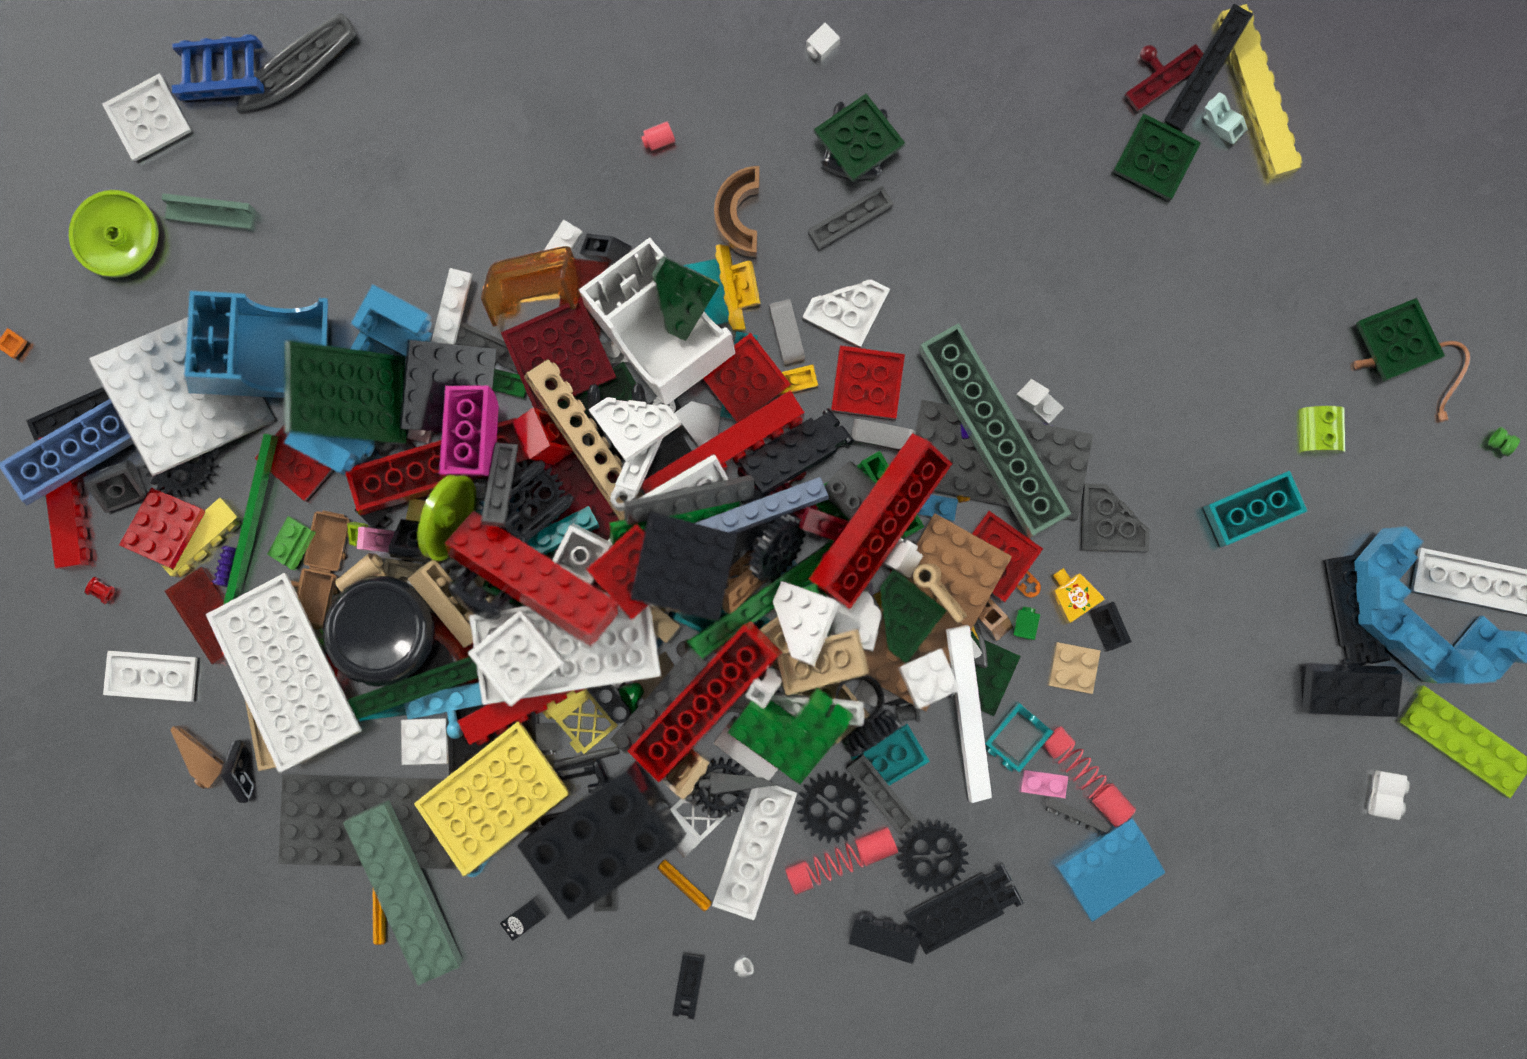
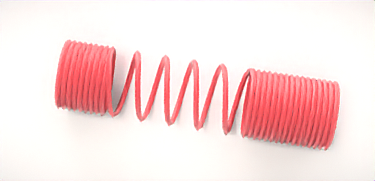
M1062 726L1058 727L1042 747L1047 750L1053 759L1058 758L1069 749L1058 764L1074 753L1081 751L1079 757L1065 773L1089 759L1088 764L1073 781H1076L1090 770L1097 768L1095 774L1081 790L1097 779L1105 777L1097 790L1089 796V799L1093 797V804L1098 807L1114 827H1119L1135 813L1136 808L1131 805L1132 803L1122 795L1121 791L1113 783L1102 787L1106 781V775H1101L1094 779L1099 771V767L1094 766L1086 770L1091 762V758H1084L1078 762L1083 754V749L1070 753L1075 746V740Z
M889 828L880 829L876 833L874 832L866 837L855 840L861 863L849 844L846 843V851L850 867L840 850L835 848L840 873L828 853L825 852L824 856L829 877L817 857H814L819 882L805 861L785 869L795 895L814 888L807 868L817 885H821L817 863L829 881L832 880L827 857L840 877H842V869L838 853L848 870L853 872L848 847L861 868L864 867V864L869 866V864L871 865L892 855L894 856L896 853L898 854Z

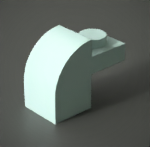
M1219 92L1206 105L1205 110L1207 114L1203 118L1206 124L1222 139L1234 144L1248 130L1244 117L1230 109L1224 94Z

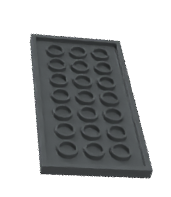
M921 400L915 429L916 435L933 444L952 463L934 491L1009 506L970 437L969 439H962L961 422L951 405ZM1016 419L1071 512L1067 519L1077 520L1093 434Z
M283 774L278 864L363 867L343 822L353 815L390 800L420 868L457 869L453 860L414 805L416 801L444 779Z

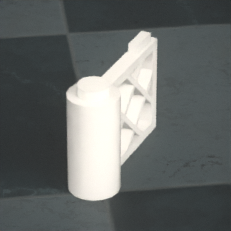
M704 788L708 792V801L710 802V798L714 794H710V788ZM693 789L684 800L681 798L670 809L687 833L680 845L675 848L683 857L688 855L727 817L724 812L722 818H711L709 816L710 808L707 809V817H694L695 803L697 801H695V798H692V801L686 800L697 789ZM722 800L719 801L718 805L727 806ZM683 803L692 804L691 817H682L676 809ZM685 819H691V825ZM694 820H707V830L701 835L694 830ZM710 820H716V821L710 826Z

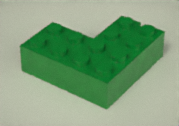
M817 688L795 716L772 700L768 702L764 709L750 700L727 733L801 785L847 729L854 714L837 703L830 716L827 717L826 713L833 699Z

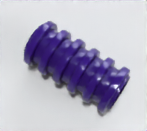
M224 545L221 547L223 552L219 555L221 559H218L219 566H216L217 573H214L216 578L212 582L216 585L227 587L236 548Z

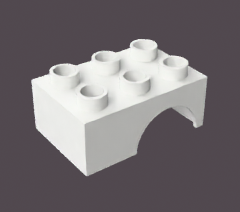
M648 238L579 289L588 313L663 404L668 405L733 356L735 348L730 331L726 327L724 329L718 327L705 312L701 315L686 341L669 334L665 330L664 318L657 298V289L652 277L653 271L664 254L652 239Z

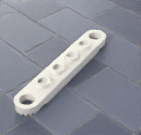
M656 397V400H654L653 405L659 406V404H662L663 402L658 397ZM673 400L669 403V407L674 413L676 410V405ZM662 439L628 462H625L610 496L612 506L616 510L624 511V503L619 504L616 502L619 496H627V501L636 499Z

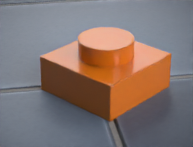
M7 328L0 337V350L16 359L28 341Z

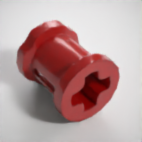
M93 577L87 584L84 593L86 595L91 594L100 599L101 603L107 604L114 595L115 588L112 586L108 587L101 583L99 578Z

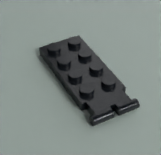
M829 408L825 409L822 412L823 415L816 420H813L811 417L738 460L739 466L747 476L752 475L754 485L763 497L836 454V448L845 443L851 445L854 442L853 437L844 426L836 428L839 426L840 421Z
M1360 554L1325 559L1341 646H1346L1348 659H1344V665H1366L1365 656H1368L1370 664L1390 661L1389 652L1385 653L1384 645L1359 624L1358 614H1360L1356 591V583L1358 582L1354 561Z
M1004 863L996 866L997 871L987 876L981 873L905 913L911 927L918 929V932L922 933L920 945L925 955L1005 914L1003 909L1015 904L1018 907L1024 903L1015 885L1006 888L1005 885L1011 882L1012 879Z

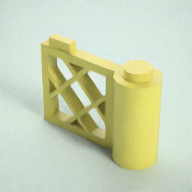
M587 689L577 694L572 691L566 694L568 699L558 704H555L553 701L547 704L548 709L543 711V714L548 719L553 718L559 723L561 728L572 739L569 744L577 753L582 751L583 754L618 726L617 723L611 720ZM588 699L595 705L594 714L581 713L582 704ZM579 707V713L573 712ZM597 708L602 714H597ZM568 715L578 716L577 728L567 727L562 720ZM581 716L594 717L593 729L580 728ZM596 717L606 718L611 725L605 730H595ZM571 731H577V736H575ZM579 732H592V741L584 747L579 741Z

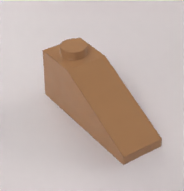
M989 597L977 620L998 641L1013 628L1009 617Z
M173 726L170 729L190 775L195 778L194 782L203 789L214 788L221 779L219 774L224 761L181 726Z

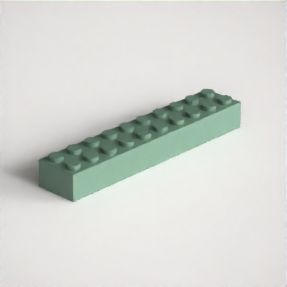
M958 323L920 344L919 352L1028 538L1034 537L1071 515V512L960 324Z

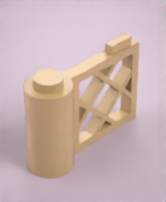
M368 553L339 577L335 583L342 592L345 587L357 580L371 576L388 575L383 570V560L377 554Z
M933 563L917 567L914 572L915 582L919 586L930 587L958 623L967 617L966 613L940 582V568Z

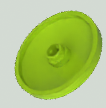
M120 190L102 191L88 197L74 212L69 225V243L76 259L88 270L109 278L124 277L140 270L153 256L158 243V225L150 208L138 197Z
M448 475L438 483L430 494L422 511L418 528V544L420 551L425 557L435 561H442L450 557L448 556L445 542L476 508V489L469 477Z

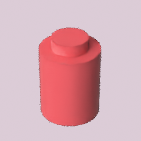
M667 121L643 131L644 136L641 137L645 149L650 148L651 151L675 142L674 135Z

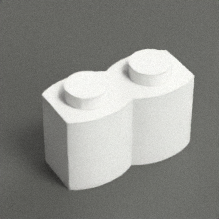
M1376 770L1369 804V814L1400 820L1406 810L1403 798L1409 791L1407 776Z

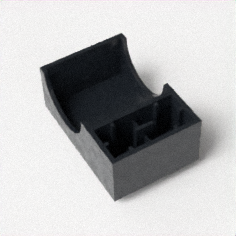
M634 761L593 789L565 812L539 829L530 832L517 847L566 918L570 920L677 848L687 833L638 762Z

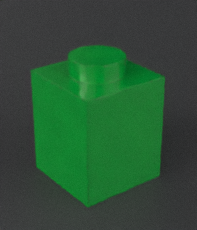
M1024 606L1022 610H1016L1011 636L1031 641L1035 640L1041 614L1035 613L1036 609Z

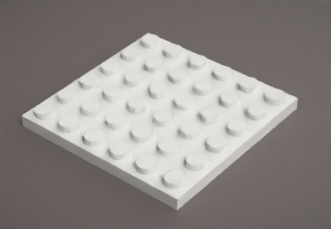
M188 317L89 358L91 366L152 477L271 424L275 420L263 397L188 393L184 377Z

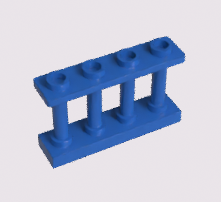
M246 34L238 38L224 36L216 40L203 38L195 42L182 40L179 43H173L172 49L179 56H182V82L172 85V94L180 101L264 94V85L257 77H254V49L263 48L262 42L256 36ZM245 50V76L243 79H233L232 51ZM224 52V78L221 81H212L211 53ZM203 54V80L199 83H192L191 55Z

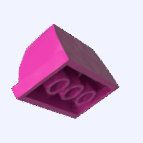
M445 386L439 473L442 476L490 475L495 443L497 442L499 410L496 395L491 387Z

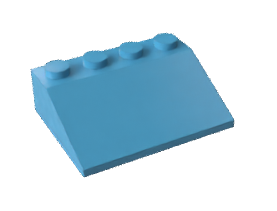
M1129 818L1119 827H1111L1108 833H1102L1054 865L1092 922L1166 873L1133 818Z

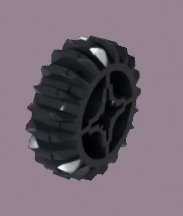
M885 709L873 720L856 727L842 739L845 750L852 757H857L894 733L900 724L896 716L889 709Z
M723 757L719 758V764H716L715 759L712 758L710 760L711 767L708 765L705 774L699 779H705L709 772L716 769H723L722 774H729L730 772L733 775H743L746 773V770L743 769L738 772L739 763L731 767L732 759H728L725 765ZM699 779L697 780L698 785H694V789H697L698 793L692 794V798L698 796L700 798L695 803L696 806L702 803L705 805L701 810L702 812L710 808L709 816L712 817L715 811H718V818H722L723 811H725L727 817L731 816V808L735 813H738L739 809L736 805L745 806L741 798L749 799V795L745 794L744 790L724 792L719 795L716 793L713 796L712 803H710L703 793V788H699ZM723 795L736 796L731 804L718 806Z

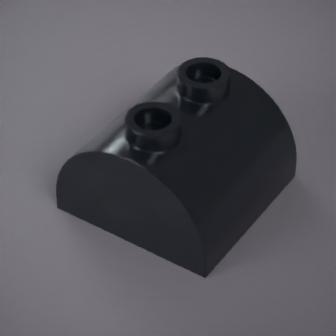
M400 519L388 546L391 558L407 562L418 561L423 564L432 560L425 557L419 548L418 528L420 521Z

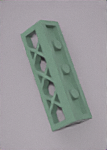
M162 193V201L167 204L165 219L167 221L253 231L256 209L249 203Z

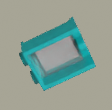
M1017 702L985 740L987 745L986 751L993 757L999 755L1003 758L1004 762L1002 764L1011 772L1016 769L1020 773L1053 734V731L1023 707L1022 704Z

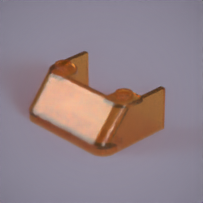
M561 246L493 263L489 267L481 294V301L492 326L498 325L500 314L514 312L520 300L558 292L561 299L568 300L571 309H576L580 288L571 248L569 246Z

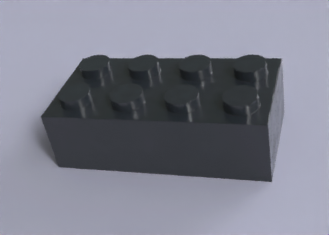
M1306 663L1302 706L1309 714L1398 717L1403 674L1393 666Z

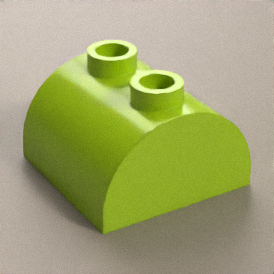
M1314 406L1299 409L1300 453L1345 452L1344 407Z

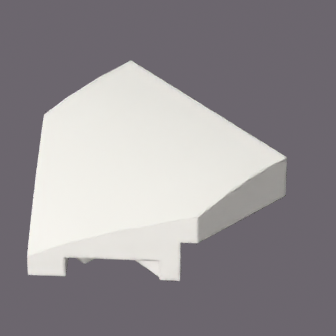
M691 401L674 413L697 447L718 435L720 407Z

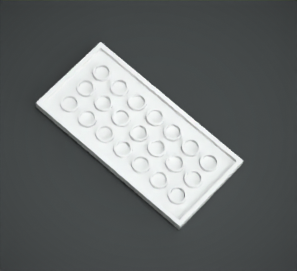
M286 573L206 614L279 773L293 768L362 731Z
M650 605L633 620L618 606L617 617L592 647H589L527 606L502 610L500 612L501 617L493 620L476 614L469 615L475 648L517 612L522 610L564 662L522 698L661 676ZM477 665L483 705L506 701Z

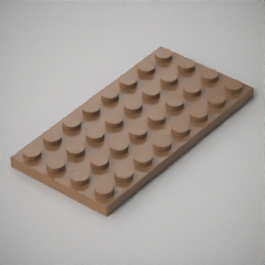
M934 513L916 544L918 546L916 551L923 555L917 567L927 563L936 564L941 570L940 582L963 609L967 617L958 623L947 610L907 664L942 649L951 668L946 630L967 625L970 626L971 632L1012 556ZM914 572L910 578L905 577L946 609L930 587H922L915 582ZM881 607L882 621L874 650L872 652L863 649L869 673L867 675L876 679L885 690L914 705L898 670L899 667L906 664L888 651L883 610ZM930 704L919 709L926 712Z

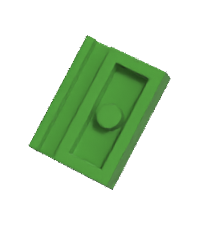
M288 516L267 555L287 566L290 570H296L316 532L295 518Z

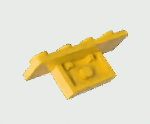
M719 244L716 245L715 257L720 266V281L724 286V301L729 311L728 321L733 330L744 331L746 327L742 309L761 304L752 261H745L733 265L729 246Z

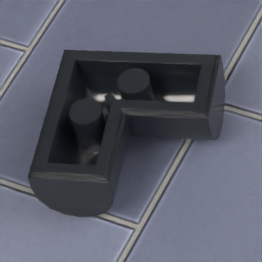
M236 740L230 744L219 775L237 802L248 803L254 784L245 772L251 754L242 740Z

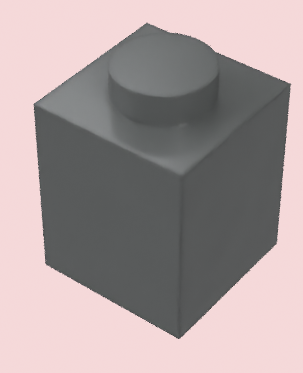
M559 723L536 724V745L543 755H554L555 750L561 749Z

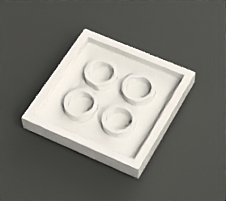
M160 73L102 104L134 162L192 132Z
M522 610L517 612L468 653L510 706L514 705L564 663Z

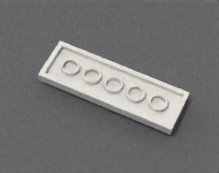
M1418 548V559L1416 560L1411 586L1412 592L1527 615V569Z
M780 786L751 789L712 906L751 920L755 919L797 792Z

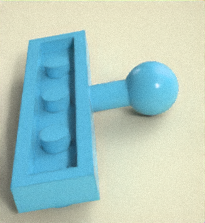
M479 682L451 687L404 704L408 720L447 712L449 724L446 732L452 739H458L463 735V731L457 722L456 710L483 705Z

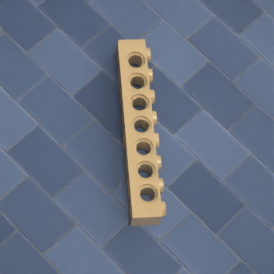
M548 359L527 372L524 378L619 520H625L624 511L616 510L612 506L610 499L616 483H611L607 479V474L612 472L616 474L618 480L622 471V462L617 455H612L608 449L610 448L608 441L604 436L600 437L596 431L598 429L596 423L592 418L588 419L584 413V405L579 399L576 400L574 398L572 387L567 381L564 382L559 375L561 372L554 362L551 363ZM545 381H553L556 389L548 390L545 387ZM558 399L566 400L568 408L561 409L557 404ZM570 418H578L580 427H573L570 424ZM582 437H591L593 441L592 446L584 445ZM596 454L604 456L605 463L603 465L596 463ZM639 491L636 496V499H639L644 495ZM619 496L616 502H618L619 504H623L624 501H622Z

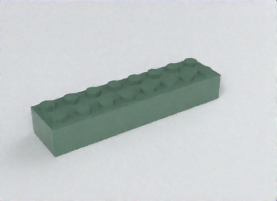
M390 800L349 817L343 824L417 985H421L459 968L463 959Z

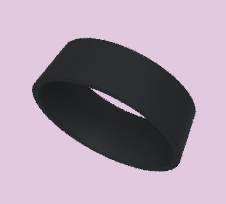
M864 675L842 681L838 686L835 699H838V693L845 683L851 680H863L874 688L877 695L876 708L870 716L864 718V723L873 720L880 714L884 706V692L876 679L869 675Z

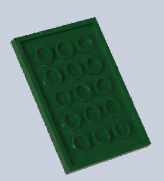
M286 341L285 433L399 445L406 444V429L399 428L405 356L298 341Z

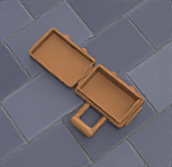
M324 510L322 512H315L311 530L316 533L304 557V564L310 566V569H302L299 582L291 581L293 587H298L296 594L313 629L318 630L323 628L327 610L334 599V595L338 593L335 583L338 576L330 574L331 570L339 571L342 560L346 558L344 549L346 540L349 538L347 523L351 522L343 514Z

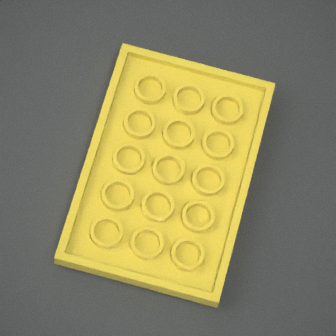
M517 722L416 801L414 805L461 874L467 876L566 799L571 793L523 725Z

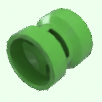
M1499 427L1491 436L1488 445L1494 449L1498 448L1503 455L1509 457L1519 445L1520 438L1515 435H1509L1507 430Z

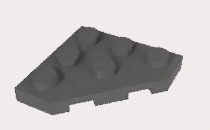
M1085 483L1083 488L1082 550L1149 552L1150 529L1112 492L1113 490L1107 484Z

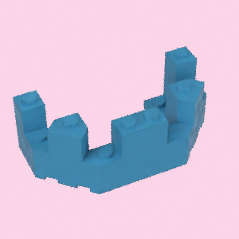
M372 284L351 322L360 332L350 349L398 356L400 354L406 357L408 340L430 342L432 333L428 331L432 325L431 317L424 311ZM289 433L284 442L343 475L346 472H350L353 466L362 464L367 457L371 456L375 449V442L293 433Z
M1408 527L1382 528L1354 561L1358 582L1356 583V591L1360 614H1358L1359 624L1422 681L1437 684L1496 682L1514 662L1527 663V634L1524 631L1499 630L1485 616H1479L1453 647L1403 602L1411 590L1400 579L1418 559L1414 552L1423 543Z

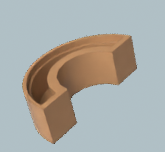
M760 166L743 168L729 176L721 185L714 204L716 227L723 241L735 252L757 258V231L748 229L740 222L737 217V210L743 199L750 195L759 194Z

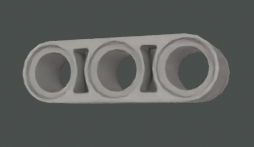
M787 299L769 304L784 365L805 360L791 300Z
M854 419L851 436L854 439V443L900 451L911 434L916 435V431L878 422Z

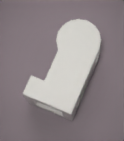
M768 668L761 680L756 679L752 683L745 697L764 709L782 683L780 671Z

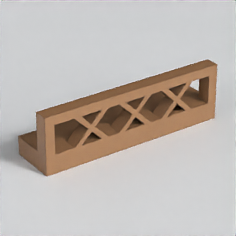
M748 550L730 567L726 584L728 587L725 589L722 603L724 612L731 614L765 583V581L762 582L751 574L752 571L749 570L751 565L744 566L753 559L750 554L755 551ZM739 574H741L739 577L730 578V577H732V576H734V575H739Z

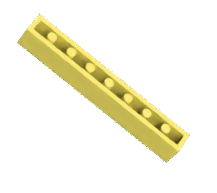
M1247 4L1240 6L1243 9L1252 13V11L1248 9ZM1230 9L1222 11L1217 18L1219 26H1221ZM1253 16L1229 56L1272 180L1297 172L1301 168L1302 159L1300 153L1296 152L1294 135L1287 126L1288 117L1286 112L1282 111L1280 105L1281 96L1275 90L1273 84L1275 81L1274 75L1268 69L1267 54L1264 50L1262 51L1260 33L1258 30H1255Z

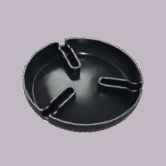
M371 576L357 580L345 587L335 597L327 610L323 625V640L326 652L333 665L344 676L357 683H365L367 686H387L398 683L416 672L431 651L435 635V623L431 618L432 610L418 591L401 579L389 576Z

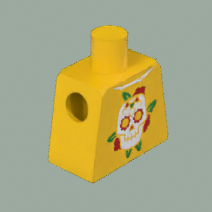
M1062 568L1053 575L1060 586L1053 590L1052 593L1067 624L1073 622L1105 600L1080 573L1070 578L1066 570Z

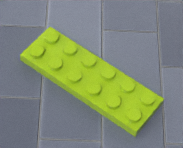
M1426 686L1419 688L1397 721L1507 798L1513 796L1527 775L1526 755Z

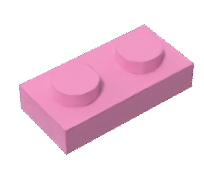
M358 527L357 549L389 553L388 546L395 531Z
M1023 770L1020 792L1065 798L1068 776Z

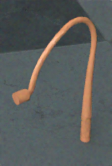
M1456 341L1439 343L1441 347L1448 345L1460 347L1466 357L1465 365L1459 377L1440 405V412L1438 413L1440 422L1449 420L1444 407L1463 379L1470 363L1469 350L1465 345ZM1373 358L1354 361L1355 369L1376 366Z

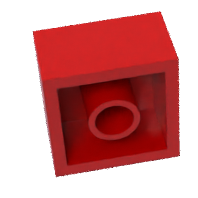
M531 408L513 421L516 427V434L521 439L525 447L524 452L529 459L543 460L545 463L555 465L574 452L547 411Z

